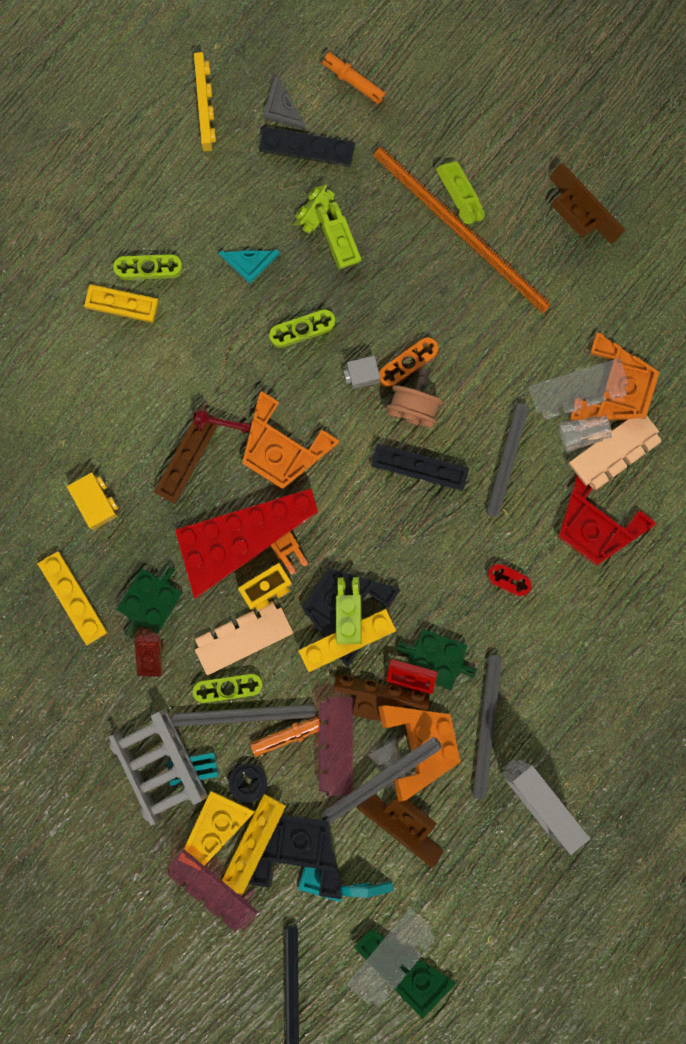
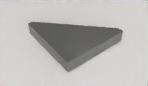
M275 76L263 119L305 130V123L296 110L294 103L284 89L279 77Z

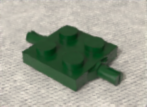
M166 564L160 576L152 575L144 569L140 570L116 609L132 621L124 633L128 636L133 628L129 636L133 639L139 627L148 628L156 634L159 633L183 594L173 588L168 582L176 569L172 567L166 575L171 567Z
M423 628L414 646L400 640L399 645L401 646L397 647V650L410 654L409 664L438 672L435 685L448 690H452L455 679L460 673L474 678V673L477 671V668L464 664V655L468 645Z

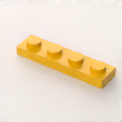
M203 52L194 53L201 144L203 151H213L212 143L216 142L215 128L210 126V120H214L213 105L209 106L208 98L212 97L211 83H207L206 75H210L209 60L205 61Z
M57 551L37 563L85 644L88 646L108 634L61 553Z
M385 609L362 620L361 644L337 645L336 633L298 651L308 672H311L395 632L396 629Z
M263 795L221 881L223 885L235 893L243 895L286 805L271 796Z

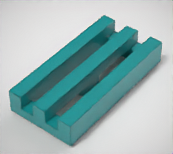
M215 752L189 757L191 762L211 759V763L194 766L196 771L209 768L213 770L211 773L198 775L200 780L219 776ZM172 760L167 761L166 764L168 766V770H170L173 768L174 764ZM181 778L170 780V786L183 783Z

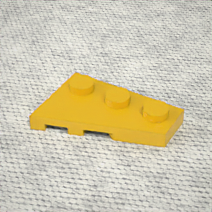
M211 791L179 859L202 869L255 811Z

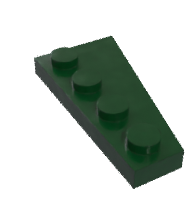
M369 929L353 946L422 1019L457 983L372 929Z

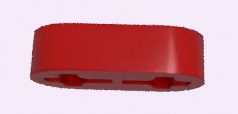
M494 565L487 574L488 580L492 585L518 597L528 594L532 587L531 581L527 576L505 565ZM503 570L502 575L507 577L508 581L503 579L498 580V582L495 581V575L492 574L493 571ZM522 579L524 580L523 585L526 586V590L522 589L517 592V586L510 582L511 580L519 582Z

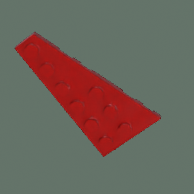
M313 489L176 529L177 540L194 599H197L225 577L244 566L269 546L278 542L286 534L319 513Z

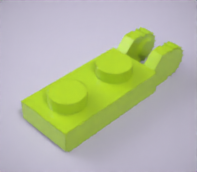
M458 161L439 165L436 171L459 209L460 218L466 224H472L475 220L482 221L485 218V212Z
M336 202L329 204L333 221H329L324 207H317L316 214L319 222L322 224V230L338 270L360 263V254Z
M353 577V595H345L344 578H338V596H336L337 645L362 643L359 577Z

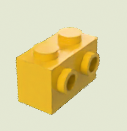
M280 563L239 587L238 590L251 610L256 608L259 611L270 604L268 600L275 595L279 599L289 593V587L292 586V583Z

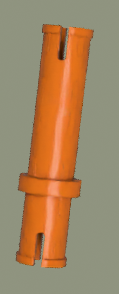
M328 52L325 56L326 60L322 61L323 66L329 68L338 75V79L341 81L344 79L377 105L382 102V97H385L387 92L381 90L351 68L352 65L350 63H344L333 55L332 52Z
M316 716L299 724L297 722L293 723L292 727L250 744L255 757H258L291 742L303 741V738L323 731L319 717Z

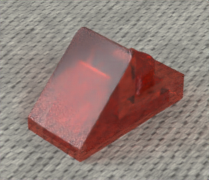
M136 635L137 676L162 677L163 640L160 639V635Z

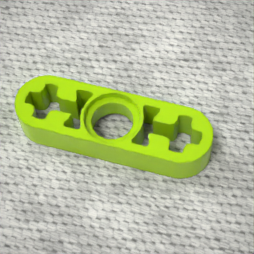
M144 255L119 257L115 260L113 269L117 277L122 280L165 279L178 277L182 273L183 266L181 260L176 255ZM147 261L153 262L155 265L154 270L151 273H144L142 271L143 263ZM158 261H161L162 266H168L170 261H174V264L178 265V267H174L172 272L167 267H162V273H159ZM134 262H137L139 273L135 274V269H127L126 273H122L119 268L123 267V263H127L128 267H135Z
M320 310L278 324L270 330V342L277 348H283L328 333L335 326V317L329 310ZM322 316H325L326 319H331L327 327L319 324L316 325L317 331H313L311 319H314V324L320 322ZM299 323H306L309 326V331L305 335H300L295 330L296 326ZM292 326V334L295 338L291 339L290 334L284 336V341L282 342L279 339L273 338L276 337L277 331L285 334L289 332L287 327Z
M255 674L200 681L193 688V696L201 703L254 696L262 690L263 682ZM249 678H253L254 682L259 683V686L255 687L254 692H251L250 688H243V694H238L239 685L236 681L237 679H242L241 684L248 683ZM226 681L232 682L235 686L234 693L229 696L224 695L221 691V686ZM213 683H218V698L214 697L215 693L207 694L206 699H203L202 695H198L197 691L201 690V685H205L206 689L214 688Z

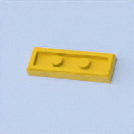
M89 284L84 307L85 309L154 323L159 300L157 298Z

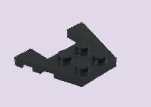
M328 568L301 607L324 638L336 633L338 578H344L345 595H353V577L358 576ZM359 577L361 603L369 594L389 608L400 592V589L397 587ZM360 649L340 657V660L345 666L349 667Z
M282 814L248 885L272 887L275 862L321 869L319 896L342 899L343 893L330 821Z

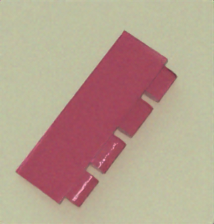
M353 697L327 698V702H319V720H327L326 724L319 725V744H326V749H319V769H326V773L319 774V791L326 792V796L348 795L353 791Z
M184 848L168 866L171 869L168 876L179 886L185 881L188 885L184 890L198 902L204 897L206 902L203 906L217 918L223 913L225 917L222 919V922L234 932L239 927L243 930L258 914L259 911Z

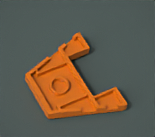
M597 332L591 355L613 360L612 370L601 405L576 399L570 421L646 419L659 371L636 356H632L623 350L621 346L611 342L604 335Z
M261 391L258 396L242 464L283 489L335 447L339 440L321 430L309 450L305 449L267 424L279 402Z
M387 705L378 707L383 728L402 724L406 725L411 752L433 737H436L442 745L438 752L415 766V774L394 780L398 801L409 799L461 762L450 714Z

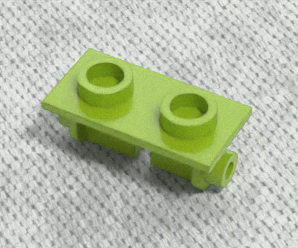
M327 185L314 187L308 195V203L306 206H302L295 215L297 219L293 224L294 226L304 225L302 229L308 234L311 231H315L320 223L316 214L317 207L322 206L327 212L329 204L334 202L333 197L335 194L330 190L325 192Z

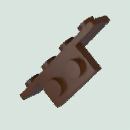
M560 163L549 178L563 193L551 203V206L581 238H584L596 228L610 244H613L625 232V229L566 165Z
M336 674L333 687L334 691L356 695L352 716L381 721L378 708L380 706L387 705L404 708L405 705L428 710L429 693L401 688L394 684L377 683L371 679L363 680L347 674Z
M372 795L357 805L358 810L431 868L436 866L444 851L427 836L432 832L437 823L410 801H398L396 795L386 805L375 795Z

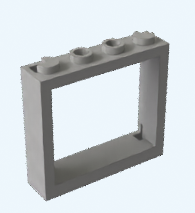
M512 760L503 768L505 772L501 774L555 844L571 855L590 840L589 836L532 765L522 760Z

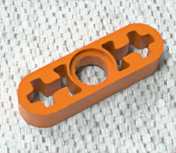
M423 338L389 362L379 372L380 384L386 388H393V386L398 385L430 362L437 355V342L432 338ZM424 344L426 346L432 345V354L424 353L420 357L423 361L420 362L418 356L413 351L416 350L417 354L422 352ZM412 357L415 360V366L412 369L404 368L402 366L403 358ZM397 364L399 370L404 375L401 376L400 372L394 375L393 382L390 380L385 381V372H394L396 370L394 365Z

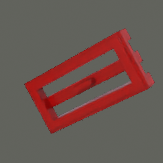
M391 659L386 682L433 694L438 672Z

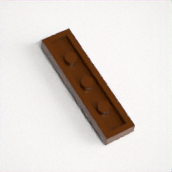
M191 423L154 491L155 494L174 504L177 503L219 425L207 423L202 429L198 430L196 424Z

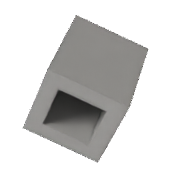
M375 356L347 362V369L343 370L346 384L351 383L352 389L380 383Z

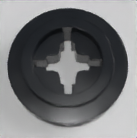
M251 763L239 765L232 771L229 777L230 792L241 802H255L264 795L267 789L266 774L259 766ZM243 773L249 779L258 778L252 784L253 793L248 787L239 788L244 782Z

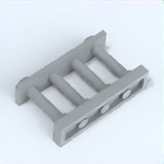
M166 709L151 715L153 721L150 725L124 738L121 732L109 737L111 741L110 748L118 756L142 806V815L146 821H149L151 826L162 820L160 812L187 799L191 800L194 805L208 797ZM154 733L159 734L163 741L162 746L134 760L128 746ZM165 755L171 757L174 764L172 769L144 782L138 770L139 768ZM176 777L181 778L184 785L183 791L156 804L154 803L149 790Z

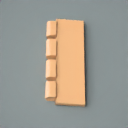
M647 416L646 419H628L568 464L585 486L589 484L594 490H597L609 481L607 475L610 478L615 477L627 468V464L631 465L645 454L644 449L649 452L661 443V439L657 435L659 430Z
M269 602L268 606L259 610L261 617L258 619L254 611L236 618L240 626L238 629L230 621L214 629L218 636L215 640L211 632L195 638L199 647L195 649V652L206 674L209 675L294 634L282 608L276 609L274 602Z

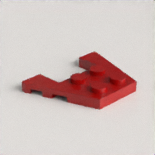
M577 475L557 538L593 565H599L656 525L655 521L639 510L624 529L586 500V497L593 488L589 484L585 486Z

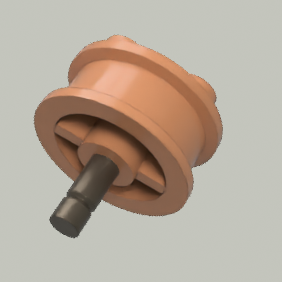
M421 369L415 389L393 386L392 390L395 394L391 405L386 407V410H388L387 415L398 419L402 417L405 419V422L416 426L419 424L427 428H433V425H436L437 420L434 418L438 406H442L443 401L424 393L431 370Z

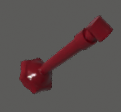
M201 406L200 410L196 409L193 415V424H196L198 430L202 429L207 423L241 430V432L249 433L251 429L249 423L209 417L204 406Z

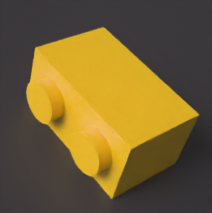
M91 472L66 486L90 529L95 530L118 517L115 510L119 508L113 497L108 498L104 492L107 486L101 476L96 477Z

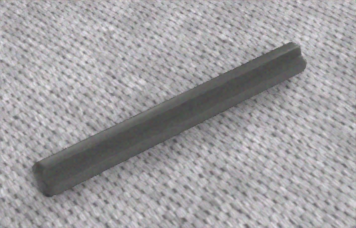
M523 403L516 405L486 513L492 517H498L500 514L527 418L529 406Z

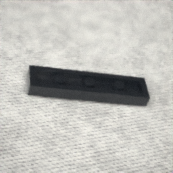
M263 127L259 151L351 167L355 142Z
M378 443L371 465L372 468L461 492L464 490L469 471L468 467Z

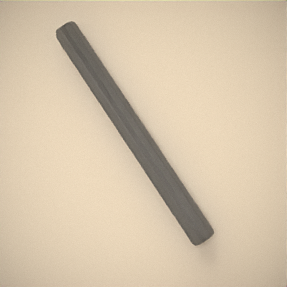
M490 655L488 659L472 794L476 799H485L487 792L502 657L497 655Z
M310 704L172 714V722L174 727L313 718L316 716L315 705Z
M436 737L431 738L323 811L321 818L330 821L331 824L438 752L442 747L440 741Z

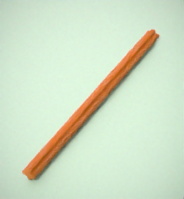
M380 146L375 152L374 158H377L411 192L413 191L415 196L417 195L421 201H424L423 203H426L425 205H428L427 207H430L431 211H434L440 219H443L442 221H445L444 223H447L446 225H449L459 237L464 238V241L466 240V243L468 242V245L470 244L474 251L479 252L480 256H483L487 262H490L489 264H492L491 266H494L493 268H496L497 272H500L506 280H509L508 282H511L510 284H513L514 288H517L521 294H524L523 296H526L525 298H528L527 300H530L529 302H532L538 310L541 309L540 312L543 311L542 314H544L552 303L549 304L550 301L547 302L548 299L545 300L546 297L543 298L541 293L538 295L539 291L536 293L537 289L534 291L535 287L532 288L533 285L530 286L526 279L523 281L524 277L521 279L522 275L519 277L520 273L517 275L518 271L515 273V270L513 271L509 263L506 265L507 261L504 263L505 259L502 261L503 258L500 259L501 256L497 257L498 254L495 255L496 252L493 253L494 250L491 251L492 247L489 249L490 246L487 247L488 244L485 245L486 242L482 243L483 240L480 241L481 238L478 239L479 236L476 237L477 234L474 235L475 232L472 233L473 230L470 231L471 228L468 229L469 226L465 227L466 224L463 225L464 222L461 223L462 220L459 221L460 218L457 219L455 217L456 214L453 215L454 212L451 213L452 210L449 211L450 208L446 209L447 206L444 207L445 204L442 206L443 202L440 204L441 200L438 202V199L436 200V197L432 196L430 190L427 192L428 188L425 190L426 186L423 188L424 184L421 186L422 183L419 184L420 181L416 182L417 179L414 180L415 177L412 178L413 175L410 176L411 173L408 174L409 171L406 172L407 169L404 170L405 167L402 168L403 165L400 166L401 163L398 164L399 161L395 162L396 159L393 160L394 157L391 158L392 155L389 156L390 153L387 155L388 151L385 153V150L383 151V148L381 149Z

